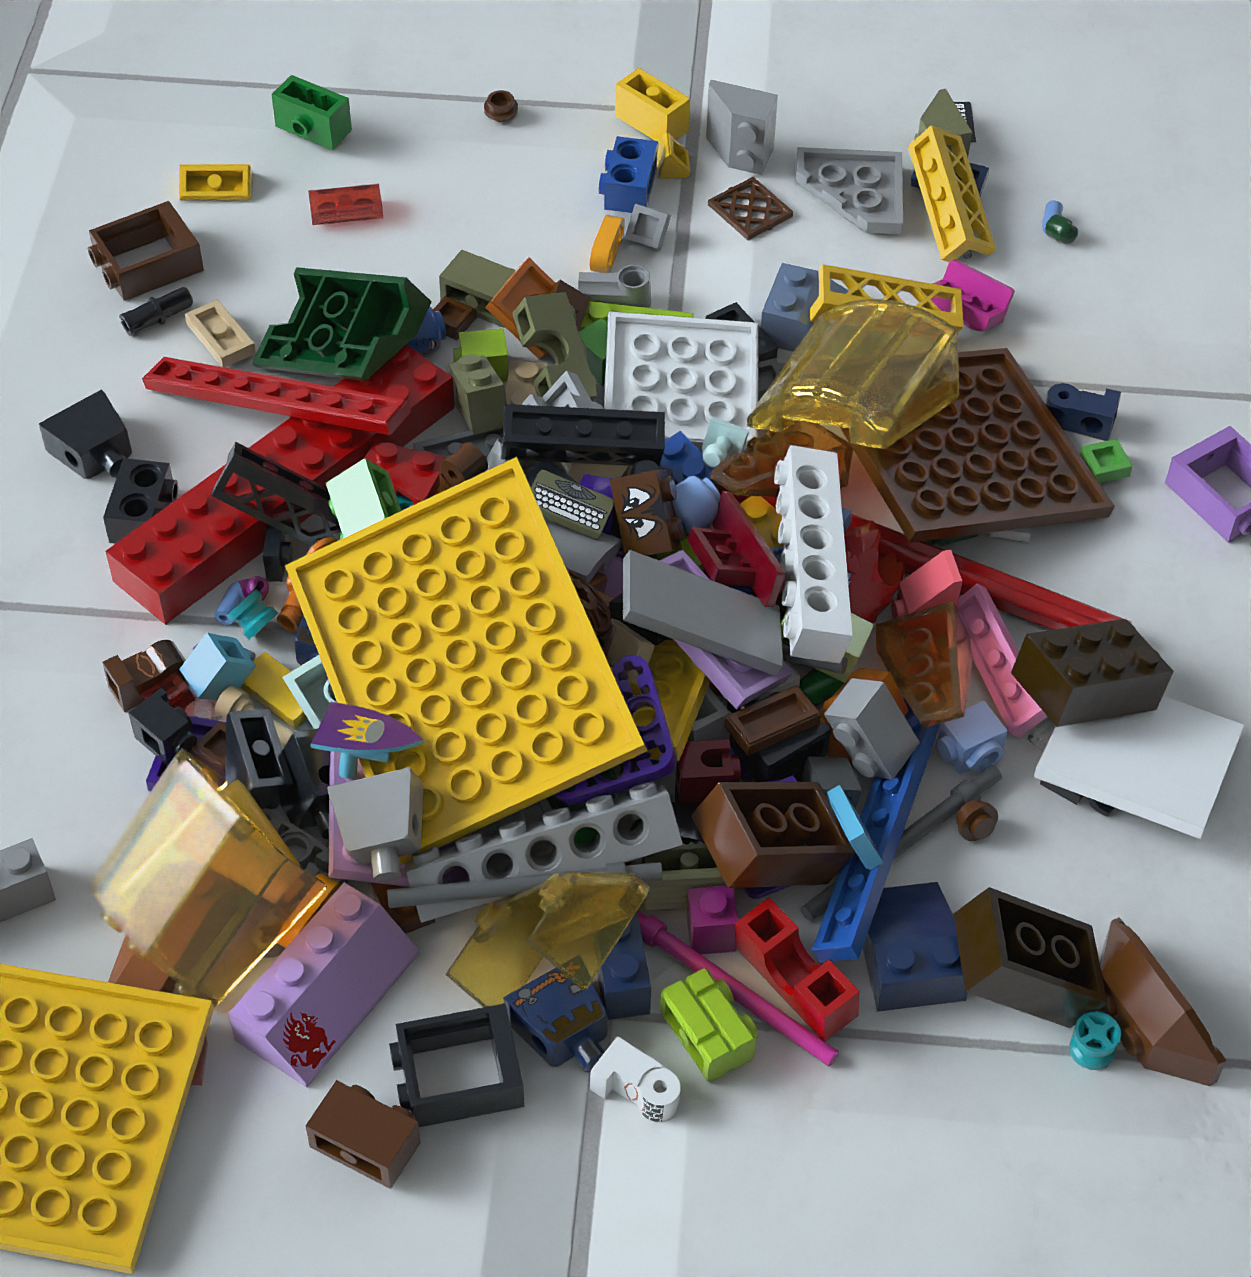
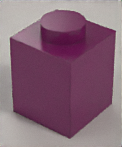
M717 886L688 889L686 919L690 947L701 955L736 952L734 923L738 921L733 888Z

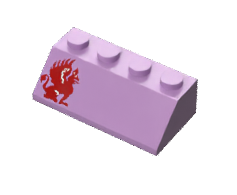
M344 882L228 1013L234 1040L305 1087H308L419 955V949L379 903Z

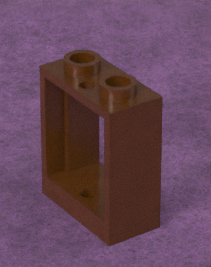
M170 201L89 230L92 246H89L87 249L90 259L96 268L101 266L107 286L110 290L115 288L123 301L204 270L199 242ZM162 238H165L173 249L123 269L119 267L113 258Z

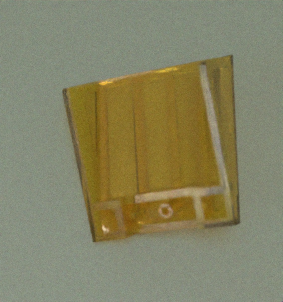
M882 299L856 300L825 310L820 314L747 417V427L782 432L798 421L849 428L850 444L886 449L958 398V329L928 311L898 301Z

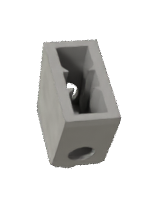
M408 767L328 786L329 798L348 854L358 864L366 865L372 863L373 878L376 882H391L401 877L399 857L417 853L421 849L423 782Z

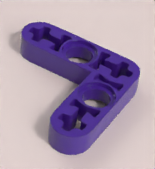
M635 655L624 656L612 668L632 717L636 710L641 707L647 706L655 710V718L650 724L642 727L637 726L648 750L635 757L638 761L636 764L640 770L634 772V766L629 759L623 762V774L615 780H606L599 773L593 776L597 785L592 786L589 780L586 779L575 784L573 792L568 793L565 789L554 794L555 798L563 805L570 807L578 806L598 796L612 795L642 783L661 779L669 775L675 768L677 754L654 675L647 662L641 657ZM636 670L638 674L637 683L642 694L634 696L633 690L627 681L629 671ZM658 747L659 751L663 754L660 755V763L653 765L648 759L651 757L650 750Z

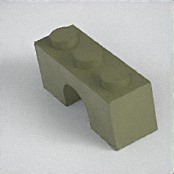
M566 292L525 296L512 313L522 347H542L549 351L555 360V365L546 366L533 381L537 396L543 397L567 370L578 375L591 401H593L598 396L597 381L590 372L586 359V345L580 339L576 326V312L573 306L570 305Z

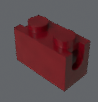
M729 739L686 742L681 758L676 762L674 789L676 803L699 806L719 782L741 781L739 756H730Z

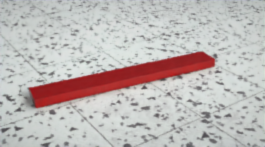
M163 357L142 378L145 388L148 390L391 435L411 413L409 402L403 399Z

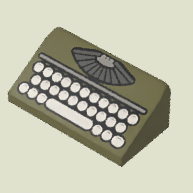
M546 470L539 471L531 487L545 519L592 539H599L614 506L612 498Z

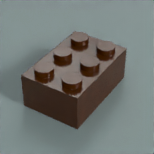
M719 782L691 815L728 888L828 884L856 853L818 782Z

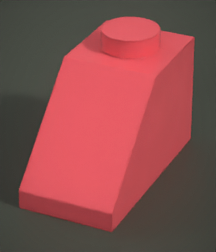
M945 550L899 583L897 600L892 601L891 610L895 624H901L905 639L953 632L962 579L952 551Z

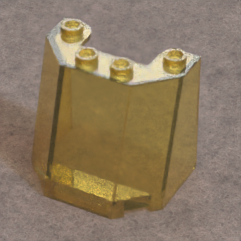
M182 748L170 762L92 879L93 896L105 909L101 913L102 918L119 933L124 931L129 936L130 940L126 945L138 958L144 962H147L149 959L177 982L175 987L183 996L212 1000L215 1008L326 891L327 886L322 880L287 858L222 791L228 785V781L222 775Z

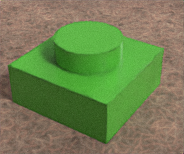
M1118 439L1081 447L1080 456L1099 483L1130 477L1133 466Z

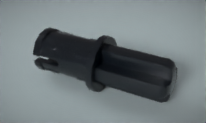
M181 287L157 299L150 297L147 303L120 314L119 318L123 320L121 324L126 333L132 336L157 323L160 325L164 324L165 318L191 307L193 298L186 287Z

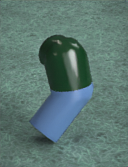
M1049 201L1045 207L1042 223L1044 233L1053 239H1061L1065 244L1072 243L1078 236V228L1072 225L1071 220L1062 216L1063 205L1059 201Z

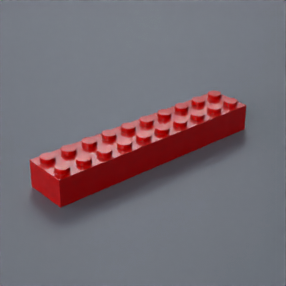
M406 344L367 381L343 379L333 386L407 400L411 413L391 435L290 417L251 445L249 449L327 488L326 483L363 460L374 441L388 442L404 447L454 409L453 377ZM226 464L105 551L113 582L165 625L263 552L268 524L211 496V491ZM235 473L232 474L224 488L237 496L252 492L249 480ZM257 485L258 490L265 489V488H263V487ZM278 495L261 498L265 510L273 514L289 510L286 500ZM256 500L249 501V502H251V503L257 505ZM293 503L295 509L300 508V506ZM314 513L298 516L299 523L301 524ZM292 518L286 520L293 524Z

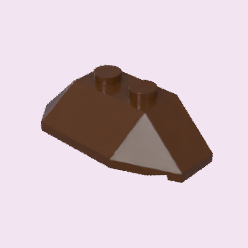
M1120 917L1111 920L1100 959L1107 1004L1097 1011L1108 1014L1116 1020L1121 1030L1120 1040L1123 1047L1130 1055H1135L1145 1069L1207 1086L1217 1083L1226 1059L1221 1051L1213 1045L1210 1034L1198 1015L1140 937L1129 926L1125 925Z

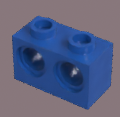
M616 137L613 150H607L605 171L607 173H601L599 180V194L604 195V210L632 213L635 204L648 208L657 171L658 141Z

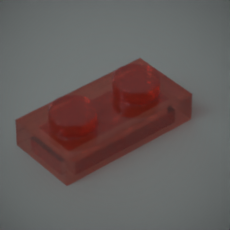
M379 184L308 191L312 225L383 218Z

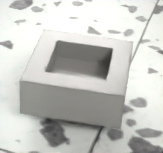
M635 204L625 239L661 250L672 215Z

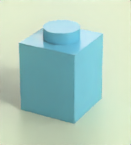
M206 633L179 670L189 683L190 691L196 697L204 701H217L222 692L229 686L234 685L240 688L256 665L237 638Z

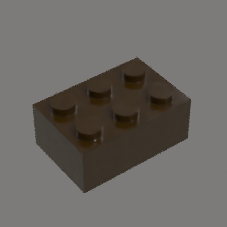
M1127 619L1026 634L1011 674L1056 727L1157 710L1174 671Z
M991 887L985 889L953 913L966 993L1067 1028L1075 1026L1077 1020L1083 1014L1096 1012L1107 1004L1092 925Z

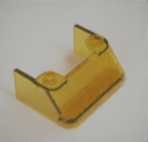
M569 871L562 875L555 873L546 882L501 901L497 905L493 902L487 904L475 919L478 927L445 975L482 1007L504 1004L503 997L526 985L543 957H545L581 990H586L646 898L650 886L636 873Z

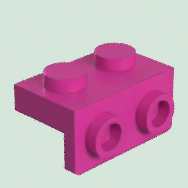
M956 259L949 262L943 279L932 283L961 289L963 323L968 328L976 331H986L1002 323L1015 293L1012 287ZM937 297L932 300L941 311L951 312L950 300Z

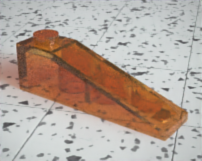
M797 413L769 424L761 438L753 437L749 440L746 450L734 452L711 471L710 478L736 496H778L780 485L774 482L775 469L778 461H784L790 445L837 453L841 489L848 486L853 448L843 438L804 414Z
M954 601L876 624V651L887 670L891 672L896 685L922 728L964 717L972 667L970 635Z

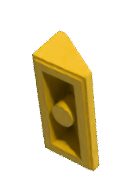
M180 164L179 199L251 200L252 167L250 164Z

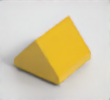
M666 132L662 135L658 150L659 179L687 178L691 172L689 151Z

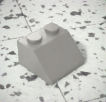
M710 80L708 88L707 140L728 167L762 175L774 149L778 95Z

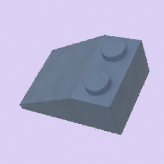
M782 263L762 310L761 329L778 348L839 363L870 360L879 334L810 322V308L819 297V271ZM830 279V291L844 294L849 291Z

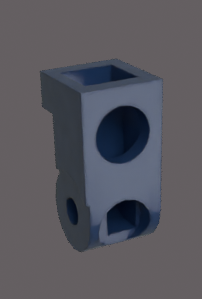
M1060 383L1053 385L1048 390L1046 406L1063 430L1109 441L1117 417L1121 392L1106 388L1105 394L1100 395L1083 390L1079 391L1070 384Z

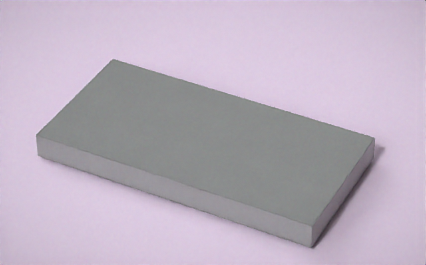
M629 550L623 559V621L774 676L783 668L780 608L778 605L775 604L773 608L764 607L760 599L632 550Z

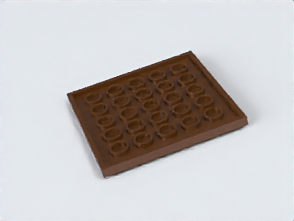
M1008 348L814 365L809 378L910 543L1107 518L1115 507Z

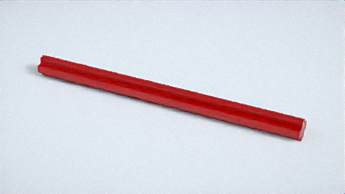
M727 465L718 468L725 483L716 488L720 495L723 491H730L740 504L757 493L776 509L777 497L780 491L779 485ZM852 514V523L846 532L868 520ZM875 523V529L881 531V539L878 545V561L894 552L898 562L903 561L905 573L911 575L939 553L945 551V549L924 541L910 543L905 534ZM952 552L962 579L960 594H965L973 586L979 584L987 589L996 608L1051 630L1124 619Z

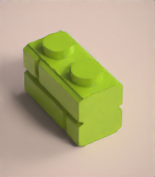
M703 968L688 976L684 981L680 980L663 989L660 993V1012L706 1081L712 1082L727 1074L731 1069L735 1070L750 1062L755 1057L758 1031L752 1019L747 1014L740 1016L732 1005L734 998L727 983L723 979L716 981L709 970Z

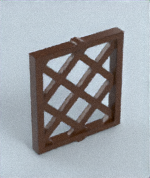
M754 177L734 187H729L728 190L708 200V206L746 240L766 230H771L774 226L793 217V211ZM748 187H751V193L740 192ZM755 190L759 191L761 194H755ZM729 197H732L731 203L721 202ZM737 198L749 199V205L736 204ZM754 200L767 201L766 207L753 206ZM771 203L777 208H771ZM723 208L730 209V213L725 211ZM735 210L747 211V217L734 216ZM752 211L764 212V219L751 218ZM770 213L781 214L772 220L769 219ZM739 222H745V227L742 226ZM750 223L762 224L750 230Z

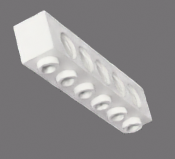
M790 445L784 461H778L774 476L775 484L780 485L776 503L777 514H782V521L778 531V543L784 544L780 565L784 569L786 576L785 586L782 591V605L788 608L784 622V637L790 640V656L840 664L853 634L838 457L835 452Z

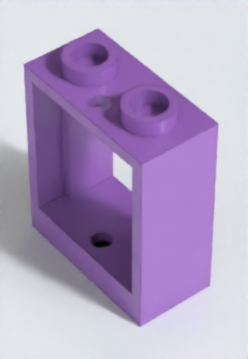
M1228 426L1173 456L1165 484L1227 542H1230L1242 534L1245 536L1251 534V503L1235 510L1202 479L1226 465L1251 488V444L1235 429Z

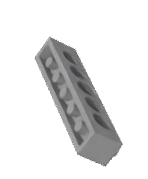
M647 782L630 788V794L614 799H612L611 795L598 796L588 800L586 807L571 812H569L568 808L554 809L543 814V820L527 825L522 820L510 822L499 828L500 833L483 838L480 833L470 834L456 840V846L438 850V847L435 846L423 853L412 854L413 860L406 862L405 868L410 887L451 884V882L444 879L443 874L452 866H461L467 870V876L462 881L457 882L461 883L605 868L606 863L627 862L681 846L683 843L666 788L663 784L656 786L654 782ZM624 815H638L640 822L634 830L624 832L617 828L619 820ZM592 827L597 830V835L589 844H578L574 841V836L579 829ZM539 840H549L554 844V848L549 855L536 857L530 853L532 845ZM495 853H505L511 857L509 865L501 870L491 869L486 863L489 857ZM509 896L416 905L422 923Z

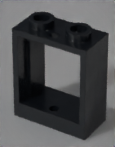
M506 1003L395 1024L398 1042L389 1043L393 1070H403L405 1083L396 1084L400 1107L411 1112L416 1121H418L419 1127L524 1107L523 1081ZM491 1039L500 1083L425 1098L420 1097L413 1054Z

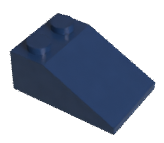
M938 882L883 888L863 946L877 1012L966 1001L968 993L965 992L954 915Z

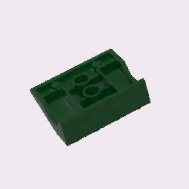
M296 267L293 274L299 293L297 304L288 323L269 325L252 364L257 368L367 381L418 334L432 301L407 277Z

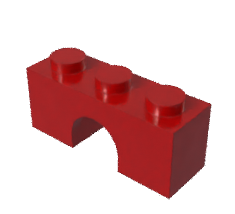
M770 897L734 923L736 949L823 1041L826 1042L859 1016L860 991L830 960H827L820 966L812 959L800 940L799 927Z

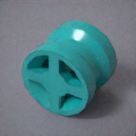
M255 589L226 617L231 622L239 623L243 628V635L250 640L278 612L274 607H267L262 601V594Z
M1089 1012L1083 1014L1077 1020L1069 1044L1070 1054L1076 1063L1089 1070H1100L1107 1067L1113 1061L1121 1038V1030L1116 1020L1102 1012ZM1091 1042L1100 1043L1102 1046L1095 1047L1089 1044Z

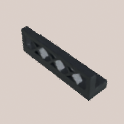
M516 404L504 405L503 440L501 446L502 460H511L517 457L518 460L543 461L545 458H548L552 462L633 466L636 462L650 460L659 466L665 450V412Z
M235 441L228 454L227 464L211 491V496L310 546H313L323 537H334V534L342 533L338 519L329 507V500L331 498L327 488ZM235 473L249 480L252 492L237 496L224 488L232 474ZM257 485H259V486H261V487H263V488H265V489L258 490ZM278 495L286 500L289 510L273 514L265 510L261 498ZM256 500L257 505H255V504H253V503H251V502H249V501ZM293 503L300 506V508L295 509ZM314 513L322 518L325 528L308 532L301 528L298 516ZM292 518L293 524L286 520ZM329 521L334 523L336 526L330 527Z

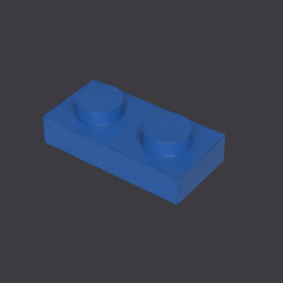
M681 431L665 440V450L659 466L673 471L675 485H678L690 476H696L701 480L708 478L716 488L725 483L718 468L709 467L703 460V453Z

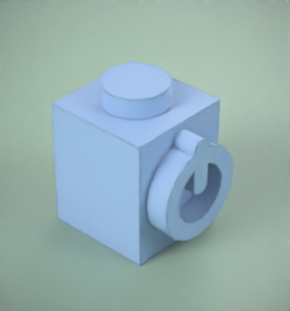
M982 701L964 710H954L941 720L939 736L936 742L937 749L943 760L950 762L959 775L969 770H974L976 773L983 772L989 766H995L1002 759L1005 753L1004 745L1008 730L987 703Z

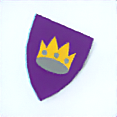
M331 702L311 742V748L341 753L339 775L342 778L352 779L357 775L358 758L389 763L391 752L422 745L423 739L410 727L390 716L367 708Z

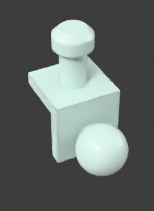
M713 416L701 450L704 462L711 468H720L723 465L732 468L738 466L751 443L747 440L749 430Z

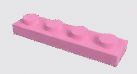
M976 584L959 598L955 625L1009 733L1020 738L1044 720L1047 715L1011 674L1019 651L989 592L985 587Z

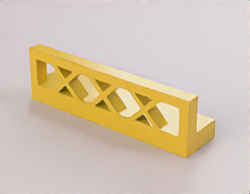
M931 125L908 145V149L941 259L950 262L951 260L958 259L969 249L989 256L996 251V247L962 138L959 135ZM946 145L951 146L952 152L949 150V148H948ZM973 231L979 236V239L974 237Z
M822 264L819 269V297L810 308V322L948 346L963 328L961 289ZM830 278L841 280L850 291L846 294L830 291ZM866 285L875 286L885 297L881 300L872 299L862 288ZM901 291L909 292L919 304L916 306L906 305L897 294ZM935 297L950 300L951 312L941 311L932 300Z

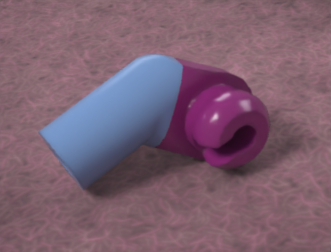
M255 576L232 583L214 614L215 618L222 624H232L233 622L226 616L255 589L262 594V601L266 598L269 592L267 580L261 576Z

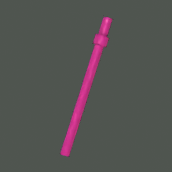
M620 899L613 907L612 912L636 908ZM637 910L642 939L646 944L651 947L657 945L694 972L703 968L708 969L716 981L723 979L727 983L734 1000L828 1067L836 1060L839 1054L838 1050L668 932L667 925L653 915L647 917Z

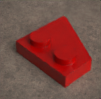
M374 441L364 458L388 471L396 496L398 497L403 494L411 499L413 505L435 495L440 486V462L446 456L433 454L429 451L401 447L393 443Z

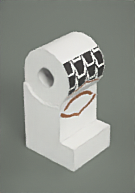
M617 1036L592 1068L590 1090L604 1099L613 1090L638 1105L641 1114L646 1119L653 1122H663L676 1114L680 1098V1081L672 1071Z

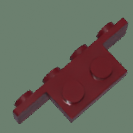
M723 491L718 503L716 518L712 522L714 529L692 527L687 541L712 581L730 588L735 585L750 586L764 607L773 608L778 594L783 591L785 586V571L733 493Z

